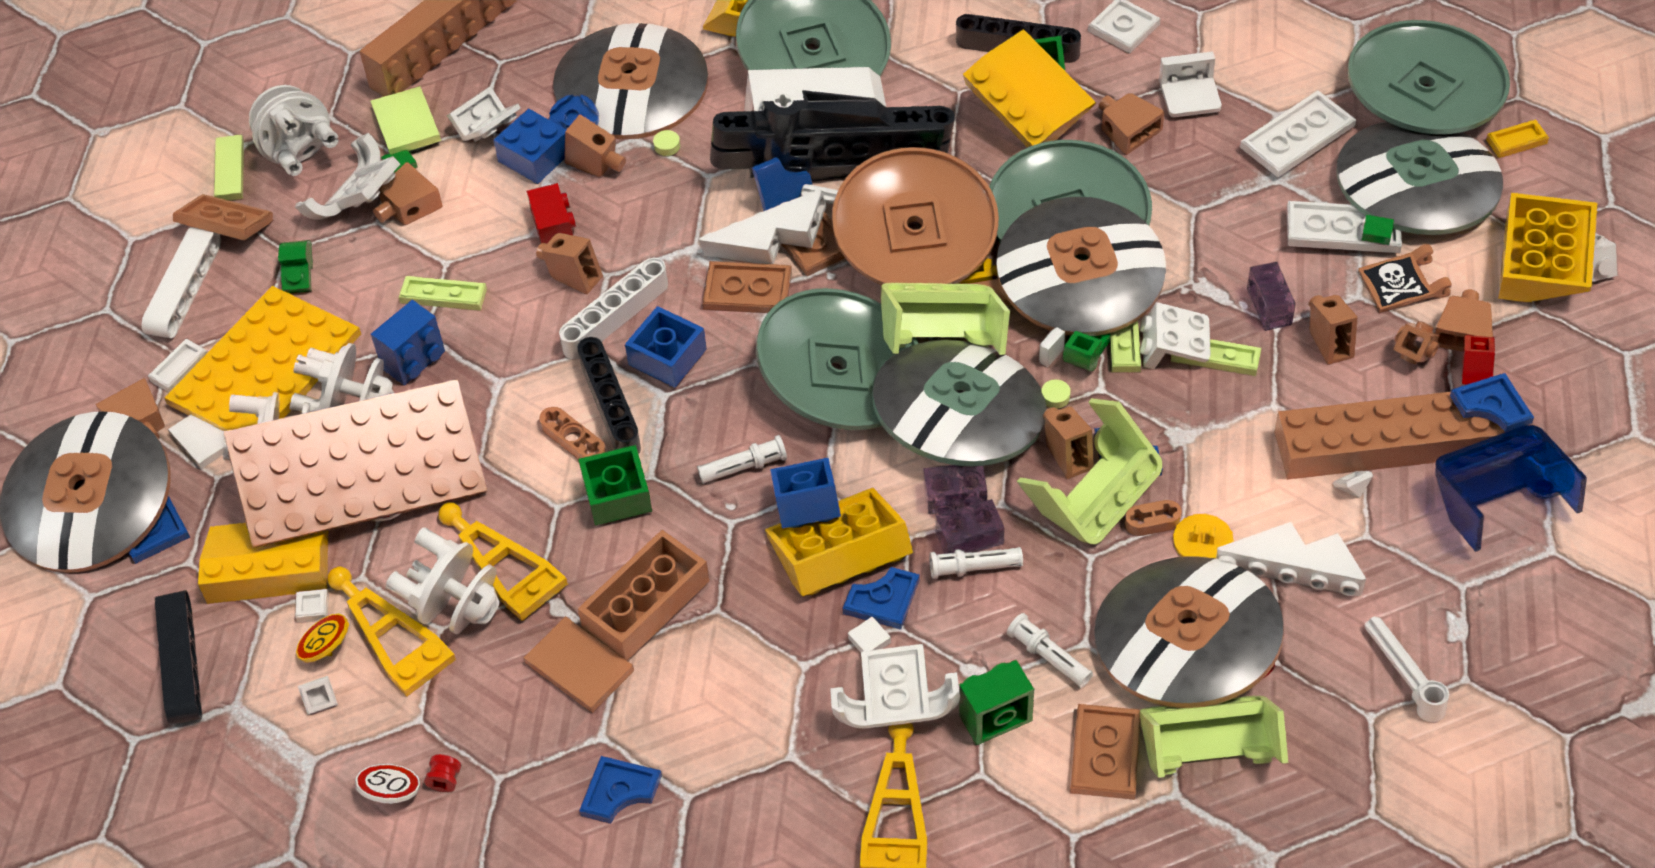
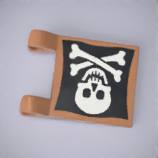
M1429 244L1422 245L1411 253L1358 268V272L1380 313L1432 297L1444 298L1451 294L1450 287L1452 283L1448 277L1440 278L1429 285L1418 264L1426 265L1433 261L1431 254L1434 251Z

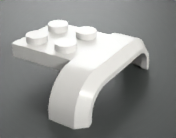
M369 133L362 135L351 143V147L358 156L356 170L325 205H320L313 198H308L304 202L296 203L295 208L307 218L321 220L336 215L345 208L351 206L356 208L365 201L370 203L379 195L378 189L381 185H386L395 177L394 171L400 163L394 156L380 161L379 147L374 138Z
M923 644L861 652L865 700L863 701L849 698L844 693L842 687L830 688L831 706L834 716L840 722L854 728H873L939 719L954 710L960 700L957 672L945 674L944 684L939 689L928 692Z

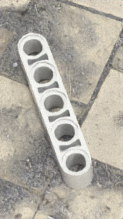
M193 227L188 229L142 318V331L144 334L171 339L175 337L218 253L221 243L220 234Z
M654 257L645 260L565 323L559 331L563 354L569 359H579L577 346L582 339L596 337L602 342L662 294L668 287L665 262Z

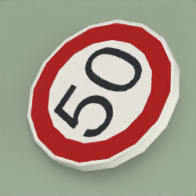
M377 764L366 767L358 773L355 779L356 790L362 796L381 803L393 804L409 800L420 789L419 777L413 771L393 764Z

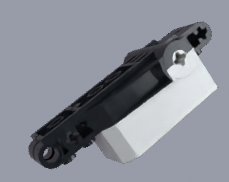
M869 67L748 70L744 111L721 112L713 118L710 162L718 169H749L750 178H754L752 167L777 158L787 171L796 173L807 171L810 173L812 182L844 178L869 158L894 149L927 148L948 154L955 114L950 108L945 106L886 107L881 78Z

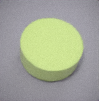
M664 130L654 136V149L659 155L670 156L679 151L680 138L676 132Z
M1050 380L1043 385L1042 394L1045 398L1046 406L1058 409L1069 403L1071 391L1066 382Z

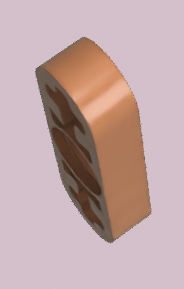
M548 407L541 412L539 420L542 431L577 459L606 452L605 444L600 438L561 408ZM571 432H577L581 435L575 441L565 439Z

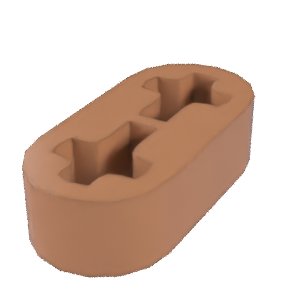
M1162 500L1133 506L1126 512L1125 528L1130 534L1135 536L1173 530L1181 521V507L1172 500ZM1163 512H1168V514L1173 517L1167 518V516L1163 514ZM1134 518H1139L1140 521H1144L1143 524H1138L1137 520H1134Z

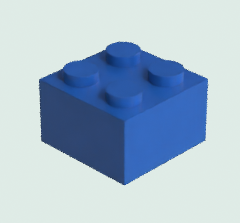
M528 108L493 140L498 162L539 184L565 159V131L567 129Z
M414 300L408 302L371 333L377 356L384 361V371L404 386L412 379L418 377L421 371L433 361L438 360L445 352L436 316Z
M659 306L651 312L625 343L629 366L674 388L707 350L703 327Z
M829 458L770 469L782 529L787 527L798 528L804 524L817 521L828 522L833 518L841 517Z

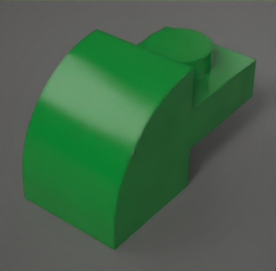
M303 240L280 243L278 261L281 264L282 290L287 293L311 292V269H313L311 241Z
M1075 331L1064 346L1063 361L1091 372L1094 371L1100 355L1110 342L1111 334L1089 336Z

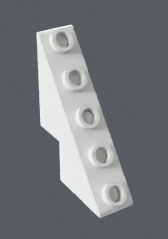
M820 189L808 192L801 197L783 202L779 206L759 212L752 217L732 223L715 232L705 234L699 238L704 255L757 264H774L781 244L812 248L826 209L823 192Z
M1288 522L1217 548L1216 559L1240 566L1256 577H1268L1288 584L1296 583L1311 586L1317 590L1335 591L1346 596H1361L1363 593L1366 577L1338 533L1305 545L1293 524Z

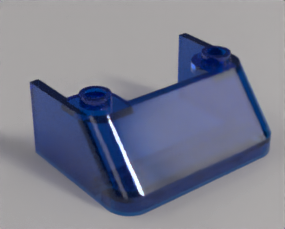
M1521 426L1447 453L1436 460L1435 476L1449 520L1475 552L1481 550L1484 515L1477 508V505L1526 488L1533 496L1540 499H1550L1561 495L1577 514L1583 512L1587 482L1586 475L1550 436L1538 426Z

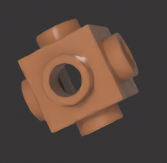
M1418 321L1417 324L1406 323L1405 326L1399 329L1395 337L1396 344L1393 350L1401 353L1400 358L1412 364L1426 362L1428 358L1432 359L1435 356L1440 345L1437 343L1440 335L1433 333L1434 327L1422 321ZM1418 337L1424 339L1420 347L1416 345Z

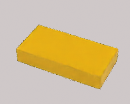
M1536 119L1488 133L1486 141L1498 158L1546 145L1549 140L1548 135Z

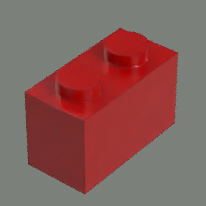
M558 183L526 191L540 243L547 244L558 233L573 235L572 228L576 227L575 219L572 212L567 213L566 209L570 208L566 192L561 193Z
M1465 335L1462 384L1468 385L1493 377L1495 337Z

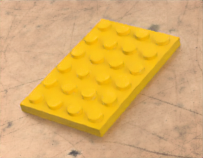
M271 286L164 397L167 405L188 416L193 415L222 431H229L258 424L256 414L229 412L231 395L269 397L273 395V392H278L279 419L285 418L291 411L290 402L293 394L306 395L318 382V378L294 373L295 362L298 363L296 360L297 356L307 357L311 347L331 354L339 353L343 346H346L348 343L353 344L361 335L360 328L281 289Z

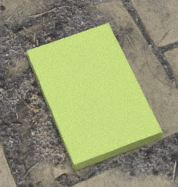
M421 86L371 100L373 111L390 154L404 150H414L441 141Z

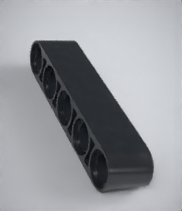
M963 14L956 20V43L961 48L990 52L1024 29L1034 40L1061 36L1064 63H1072L1079 59L1081 34L1078 30L1069 27L973 14Z
M586 337L577 346L580 364L613 447L616 450L636 445L639 454L641 444L638 427L603 343L596 337Z
M187 590L156 596L155 610L163 701L168 724L171 726L202 719L193 614Z

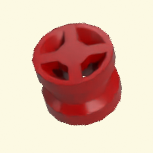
M433 755L429 762L431 770L424 779L425 785L439 792L454 791L457 784L455 775L460 772L461 762L448 755Z

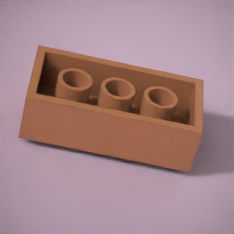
M661 530L578 608L582 628L628 661L709 582L707 561L667 532Z

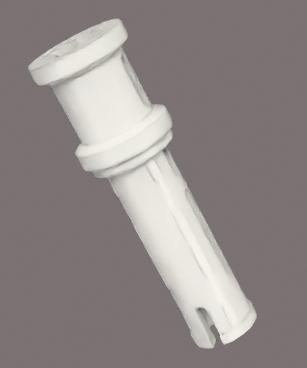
M777 435L774 440L759 445L753 443L749 446V450L701 466L699 465L697 469L702 483L705 484L706 482L754 466L756 469L764 468V464L779 459L785 461L787 460V454L780 435Z
M1017 547L974 553H964V551L958 549L954 553L938 555L935 552H930L932 579H938L940 575L957 574L958 577H961L966 572L975 570L1022 567V549Z
M1025 613L1018 615L1008 627L1007 635L1009 637H1016L1027 646L1026 650L1031 654L1038 653L1056 669L1075 682L1078 687L1083 688L1092 678L1093 672L1091 670H1088L1069 653L1051 641L1048 632L1045 629L1040 630L1032 624Z

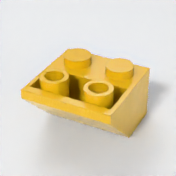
M717 0L703 24V30L736 37L737 22L748 0Z

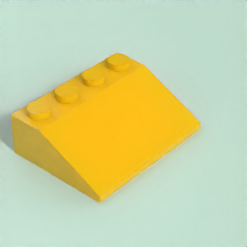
M1024 29L982 56L963 73L964 81L968 88L1027 148L1039 143L1057 140L1096 104Z
M1511 193L1505 222L1498 299L1532 302L1590 292L1593 276L1597 203Z
M874 487L839 500L841 517L833 518L828 522L817 521L807 523L798 528L787 527L782 529L781 523L765 529L766 535L789 579L802 597L816 594L821 589L833 584L844 583L849 578L858 574L872 572L877 567L886 563L900 561L904 556L913 553L906 522Z
M246 523L210 526L199 560L198 586L206 603L212 604L294 595L301 591L327 589L329 531L252 549Z

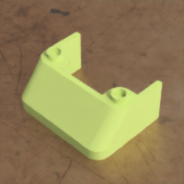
M885 283L882 285L883 335L893 354H899V348H903L906 344L911 343L912 337H965L967 341L979 346L989 347V345H993L1000 355H1005L1010 310L991 287L981 284Z
M1091 398L1088 402L1104 423L1094 438L1095 448L1102 458L1067 497L1061 490L1051 488L1048 482L1020 477L1017 483L1042 515L1084 543L1097 544L1104 539L1126 514L1127 510L1133 506L1160 475L1162 459L1120 402Z
M1265 696L1235 697L1228 701L1205 707L1176 708L1156 706L1140 710V720L1149 765L1158 778L1165 777L1166 774L1176 773V768L1181 767L1182 762L1244 755L1247 758H1252L1253 763L1256 764L1272 762V757H1275L1281 763H1289L1284 711Z

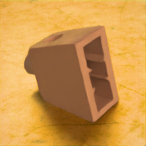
M1132 93L1126 94L1117 101L1107 95L1099 103V108L1103 111L1102 130L1125 155H1128L1163 130L1164 111Z
M580 114L565 131V164L601 177L609 167L620 172L626 163V158L615 152L616 138L612 134Z
M407 162L395 172V177L386 185L382 184L378 189L382 204L374 208L373 212L382 223L394 216L403 225H408L439 210L443 205L439 189Z
M558 233L547 244L541 243L537 248V258L546 262L553 279L588 295L603 277L591 241L588 238Z
M1467 289L1462 292L1461 297L1454 295L1449 297L1435 334L1440 335L1437 343L1440 344L1439 347L1463 352L1465 335L1493 337L1491 304L1480 301L1477 291Z
M1317 295L1311 298L1308 304L1311 309L1309 329L1327 365L1354 358L1357 315L1339 295L1328 297Z
M145 378L96 403L99 412H115L130 416L142 422L158 439L160 438L158 431L163 429L165 424Z
M1052 407L1046 410L1043 414L1046 444L1065 477L1069 479L1090 471L1094 467L1092 429L1073 407H1066L1060 410Z

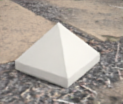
M1355 471L1335 480L1333 485L1335 488L1360 498L1372 479L1373 474L1369 471Z
M328 676L298 686L308 715L338 705Z

